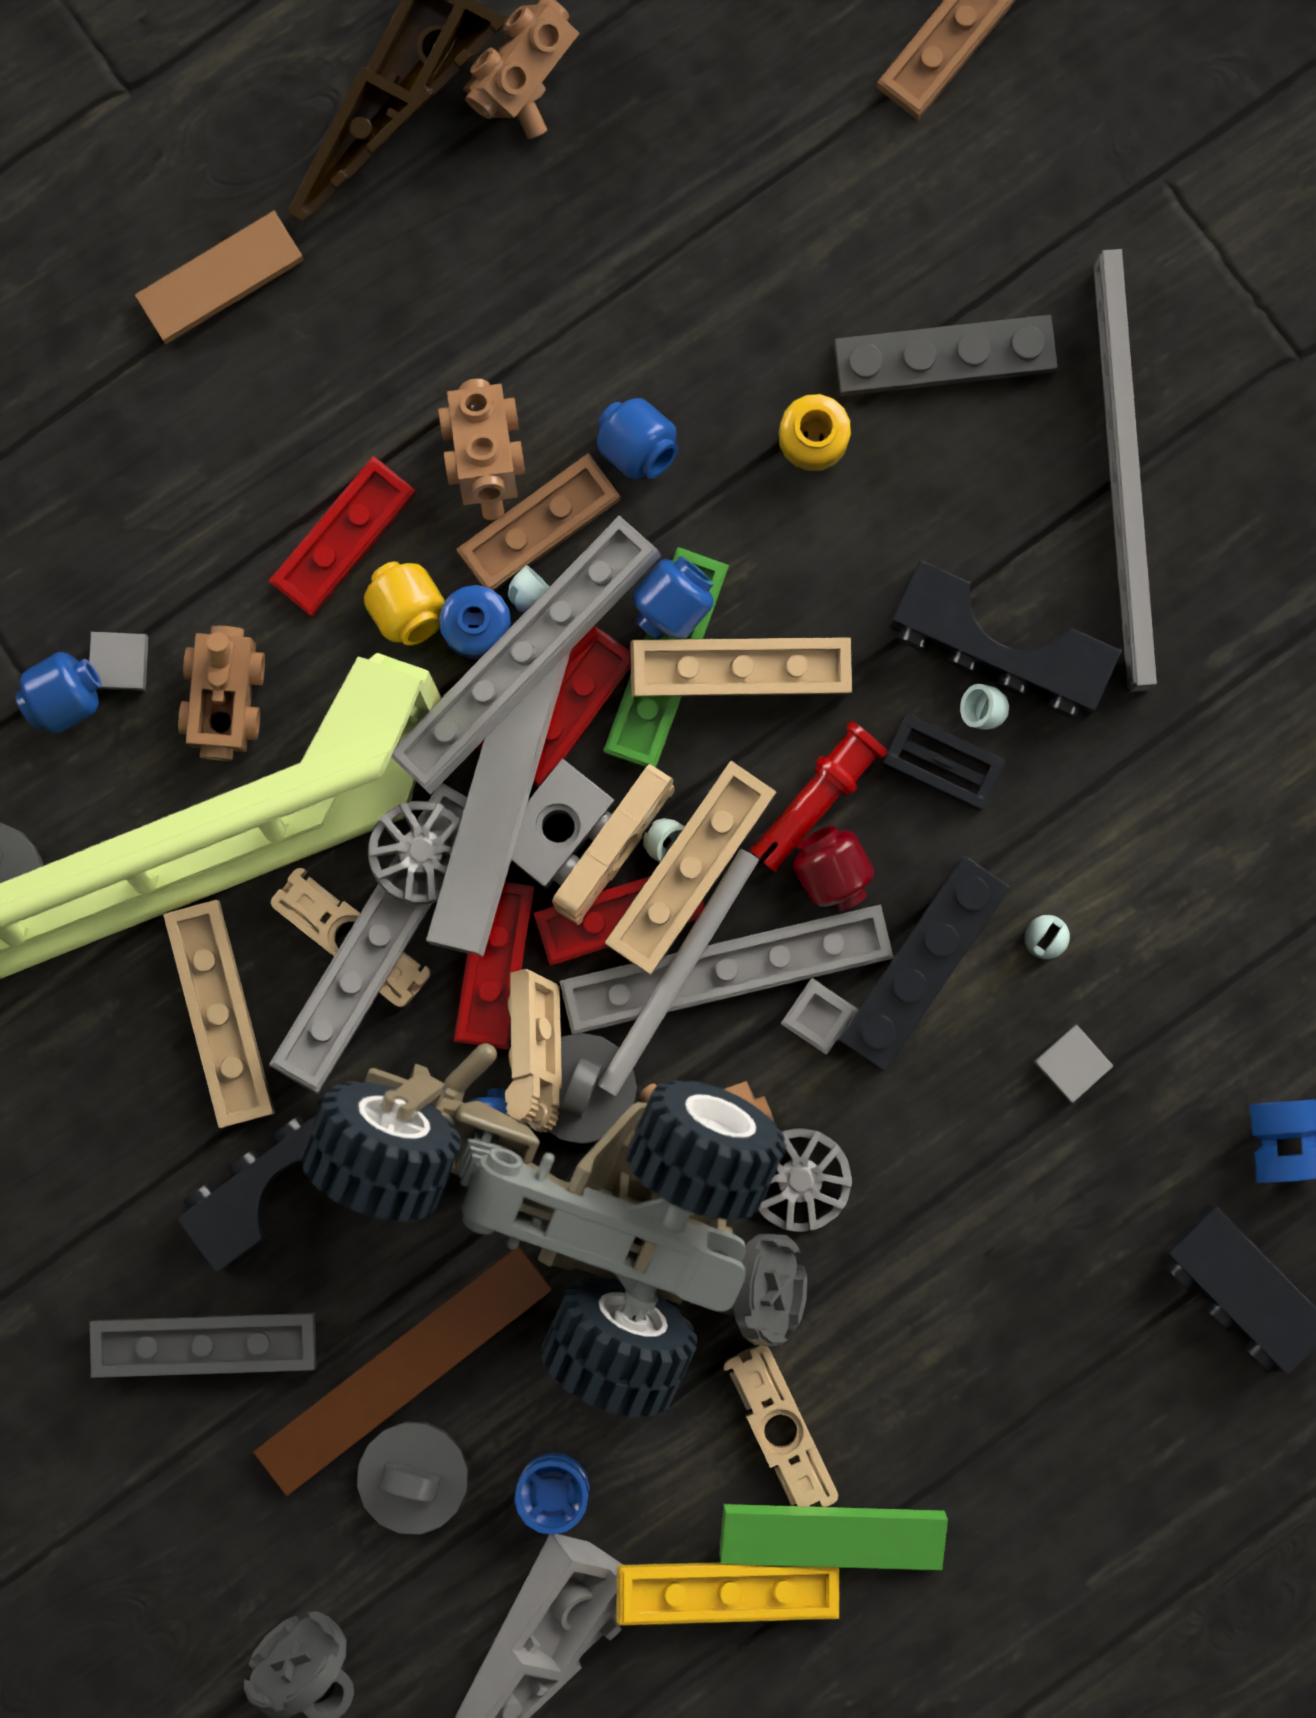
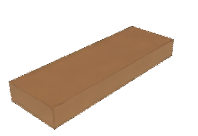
M944 0L879 79L876 88L915 119L919 120L1016 0Z
M272 211L138 292L135 296L160 337L167 344L303 262L304 258L276 212Z
M588 453L456 550L483 587L497 591L512 580L523 567L534 564L620 501L621 496Z

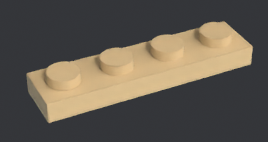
M851 638L633 640L630 642L632 697L852 693Z
M730 761L610 934L605 944L651 975L769 805L776 791Z
M214 900L163 914L218 1127L224 1128L275 1114L220 901Z

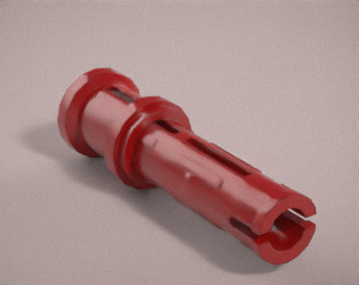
M850 721L847 724L846 729L848 733L827 757L820 756L815 761L817 765L814 769L817 771V774L801 790L798 796L756 844L749 848V851L761 860L774 844H778L776 849L764 861V864L775 873L778 871V867L817 821L828 811L841 794L848 796L849 793L853 794L858 788L856 781L877 757L883 759L888 754V751L875 738L855 722Z

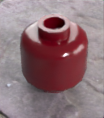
M834 825L827 826L810 834L797 845L799 853L794 859L793 868L814 905L820 907L835 905L838 911H844L856 906L867 897L864 889L874 878V867L854 832L847 830L838 831Z

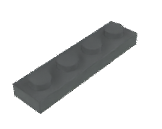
M1051 315L836 338L834 341L840 397L1055 373L1058 368Z
M315 1313L90 1321L91 1378L315 1370Z

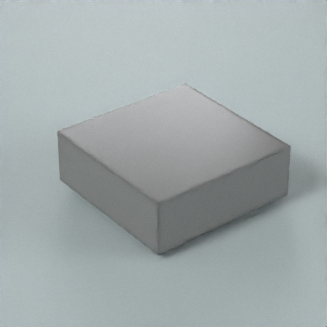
M91 632L89 662L93 665L101 679L102 687L99 689L146 691L149 639L146 634Z
M811 978L780 1024L827 1055L857 1011V1008Z
M1074 1025L1034 1061L1070 1103L1077 1100L1113 1067L1112 1063L1078 1025Z

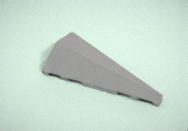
M549 1534L455 1718H530L582 1668L579 1659L603 1635L611 1641L622 1630L616 1622L617 1565L623 1564L588 1541L559 1534Z

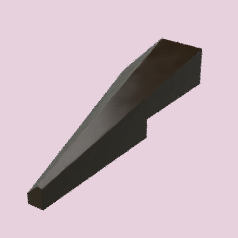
M401 0L367 68L361 67L287 213L305 222L505 26L508 21L507 18L474 0Z

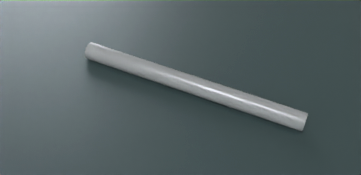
M743 849L738 851L597 1086L615 1097L617 1096L758 863L759 859Z

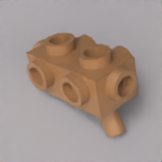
M540 0L536 5H527V7L523 5L510 15L503 27L505 31L503 38L495 48H488L476 59L470 70L472 78L463 88L468 93L465 98L467 103L476 112L488 119L492 117L515 118L517 115L528 139L537 137L547 131L534 101L545 92L546 88L542 83L580 34L567 22L569 14L565 8L555 0Z
M470 379L462 383L459 390L447 391L449 407L438 408L443 441L453 440L455 451L444 452L449 485L460 484L463 505L481 503L483 517L487 520H496L504 515L502 500L518 497L515 475L526 474L521 441L510 442L509 431L519 430L515 398L504 399L501 384L490 385L489 382L483 379Z
M211 626V634L196 633L195 647H186L183 675L185 680H191L190 702H181L178 729L179 734L187 735L186 743L189 746L200 748V758L233 761V751L246 752L247 739H258L260 708L250 706L252 685L262 686L265 654L255 652L256 643L252 638L244 637V629ZM227 713L231 718L229 729L223 733L214 731L212 727L213 718L217 714Z

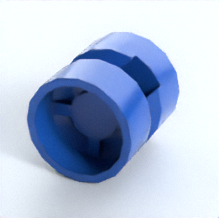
M1316 1099L1249 1105L1252 1136L1261 1140V1146L1254 1151L1256 1182L1270 1183L1316 1179ZM1301 1138L1302 1153L1278 1154L1277 1139Z
M551 1452L539 1455L530 1461L519 1477L515 1494L517 1511L525 1524L539 1533L551 1535L566 1532L578 1524L587 1507L590 1489L587 1473L578 1461L567 1454Z

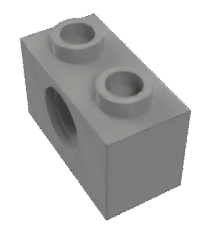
M562 759L527 802L511 862L546 890L554 881L561 886L580 860L575 854L588 838L594 841L612 816L610 810L614 807L615 800ZM558 813L569 816L575 823L573 835L567 841L561 843L552 842L543 834L545 821L550 816Z

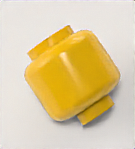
M821 394L805 395L793 401L784 411L779 427V445L785 458L796 467L807 471L824 470L835 465L845 454L851 436L850 419L845 409L834 399ZM806 432L808 433L807 438L803 436ZM822 434L823 440L819 441L820 435Z
M389 562L373 573L371 577L372 583L364 594V604L381 634L391 642L415 645L427 640L440 628V612L445 601L430 575L422 566L415 563L400 565L399 562Z

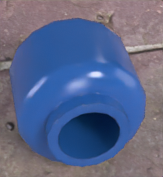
M642 398L629 399L622 404L615 402L604 410L598 420L600 430L597 437V448L599 453L632 480L645 477L650 479L656 478L671 465L677 455L678 445L675 444L677 439L675 425Z
M680 556L676 562L669 559L659 560L632 593V601L640 612L635 617V621L644 631L657 640H660L664 634L675 639H685L713 607V596L709 591L713 586L712 581L698 567L684 557Z
M479 585L462 587L450 594L442 605L439 616L441 634L449 648L460 657L474 661L479 660L512 626L510 611L503 598L491 588ZM469 626H479L478 628H469Z
M57 652L22 673L19 681L20 690L16 692L15 697L22 714L36 730L45 728L51 733H62L96 712L99 704L96 690L102 687V682L97 671L87 659L78 662L68 653Z

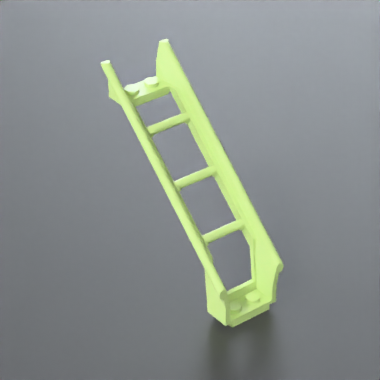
M378 653L369 660L357 657L301 763L1 883L0 979L373 831L375 825L385 813L399 804L412 800V792L416 780L391 756L396 745L441 700L430 672ZM403 813L392 819L391 822L394 823L403 819Z

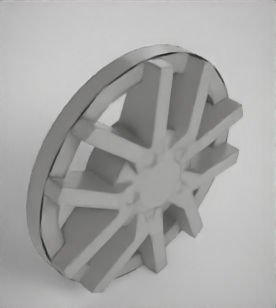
M429 801L405 802L385 813L375 825L368 845L370 869L378 884L388 894L406 903L429 904L437 902L441 890L435 892L434 872L445 876L447 867L440 864L443 855L451 856L453 847L443 844L455 831L458 832L461 819L443 805ZM413 810L432 812L422 828L413 815ZM402 813L412 830L405 836L391 822L392 819ZM440 815L448 820L451 825L441 836L437 837L430 831V828ZM384 828H386L397 844L378 847V840ZM397 853L400 863L381 870L377 856ZM406 871L405 890L403 891L395 887L386 877ZM414 875L426 876L427 895L412 894Z
M793 1128L781 1131L785 1137L784 1143L786 1144L787 1152L791 1156V1160L787 1161L783 1166L779 1164L777 1168L778 1174H775L771 1183L778 1182L781 1193L762 1201L758 1211L770 1223L788 1231L808 1232L822 1228L832 1222L842 1212L849 1199L852 1187V1173L848 1159L840 1146L821 1132L806 1128ZM799 1136L811 1138L800 1157L788 1140ZM819 1141L831 1150L819 1165H816L809 1160V1156ZM835 1156L840 1162L843 1178L822 1173ZM823 1181L843 1185L839 1200L820 1193ZM815 1198L834 1206L829 1213L816 1220ZM787 1199L786 1221L770 1212L767 1207ZM795 1202L807 1203L809 1222H793Z

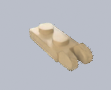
M523 969L510 973L511 994L508 998V1010L511 1016V1048L509 1050V1064L514 1080L505 1091V1102L507 1103L505 1109L508 1111L506 1114L514 1120L525 1124L528 1123L530 1128L542 1133L543 1131L547 1133L548 1130H552L553 1126H556V1122L559 1120L558 1115L560 1114L558 1112L560 1108V1088H562L560 986L528 969Z

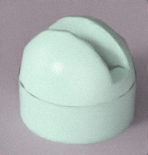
M526 565L514 576L509 584L508 597L518 611L525 613L549 586L533 569Z
M975 684L964 693L960 712L963 721L968 726L984 730L994 729L1002 725L1008 717L1009 703L1005 694L993 686Z
M666 818L654 821L648 833L645 832L643 837L645 850L654 860L660 863L685 826L675 820ZM667 837L671 840V842L665 848L663 846V842Z
M1042 915L1033 919L1027 925L1024 933V942L1028 951L1040 959H1052L1061 955L1068 947L1070 940L1067 925L1063 920L1053 915ZM1053 923L1060 929L1046 950H1043L1037 944Z

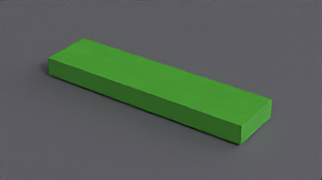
M678 547L673 561L676 562L680 556L684 557L698 567L713 583L712 588L709 590L713 596L712 609L690 635L685 638L703 639L729 565ZM646 632L644 640H657ZM664 634V636H663L660 640H679V639H675V638H672V637H670V636ZM630 676L603 753L646 768L649 764L656 768L682 696L632 697Z
M724 1504L719 1557L721 1564L942 1570L948 1518L945 1511Z

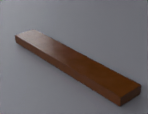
M518 1246L253 1451L285 1495L288 1496L551 1292L552 1288L521 1247Z

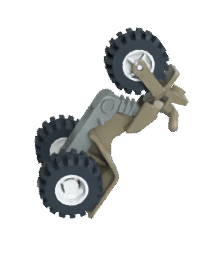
M489 1043L479 1045L446 1078L444 1083L431 1077L427 1067L415 1064L409 1080L371 1068L367 1073L364 1083L355 1081L345 1082L344 1085L337 1084L331 1087L329 1092H326L301 1155V1162L304 1164L303 1170L306 1176L313 1179L312 1183L319 1190L328 1194L329 1198L354 1211L375 1218L393 1219L396 1221H408L409 1218L418 1220L435 1210L450 1172L459 1175L462 1178L461 1185L468 1186L461 1210L464 1214L462 1218L463 1223L469 1229L481 1234H491L494 1231L510 1236L507 1246L512 1250L518 1247L520 1240L540 1246L542 1250L538 1260L550 1267L552 1265L567 1270L580 1269L601 1276L591 1277L590 1280L583 1278L577 1280L574 1285H570L564 1294L541 1349L543 1352L541 1357L543 1364L549 1368L548 1373L551 1377L563 1385L562 1388L571 1395L580 1398L591 1406L612 1414L618 1413L636 1418L639 1415L651 1417L657 1415L658 1411L664 1412L669 1408L696 1350L697 1335L692 1332L694 1328L690 1321L682 1316L683 1313L666 1300L678 1304L686 1300L719 1312L727 1311L734 1305L745 1281L746 1271L742 1261L745 1257L746 1247L741 1238L732 1234L733 1229L726 1226V1220L746 1219L751 1217L753 1212L757 1213L785 1153V1137L770 1117L750 1102L724 1089L693 1081H668L667 1084H659L655 1087L647 1103L637 1102L629 1107L577 1165L569 1183L549 1173L554 1162V1156L551 1153L543 1156L539 1167L531 1163L538 1148L539 1139L527 1125L514 1120L481 1101L462 1102L465 1090L497 1057L496 1049ZM542 1219L550 1221L549 1225L543 1224Z

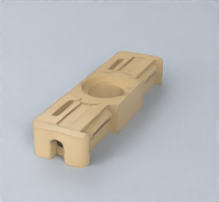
M651 764L644 769L556 892L552 900L555 911L577 925L583 922V917L607 883L610 880L612 881L642 839V834L666 800L673 795L675 790L672 785L673 778Z
M298 868L288 877V882L282 890L279 889L273 896L271 905L291 923L335 956L339 950L335 941L338 929L345 923L356 922L360 913L345 901L338 907L341 901L311 877L304 880L303 877L308 871ZM403 951L379 993L394 1005L405 1007L429 979L430 970L425 966L420 972L418 969L421 965Z
M755 1345L726 1359L724 1370L727 1371L731 1368L734 1370L730 1373V1376L746 1410H753L746 1414L747 1420L770 1468L778 1465L774 1470L791 1505L827 1507L835 1503L838 1499V1492L769 1347ZM779 1414L792 1418L797 1427L796 1436L793 1441L784 1446L773 1445L766 1439L764 1433L768 1420Z

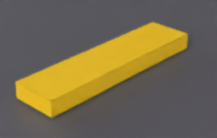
M721 1562L617 1565L616 1622L620 1625L839 1619V1567L721 1564Z

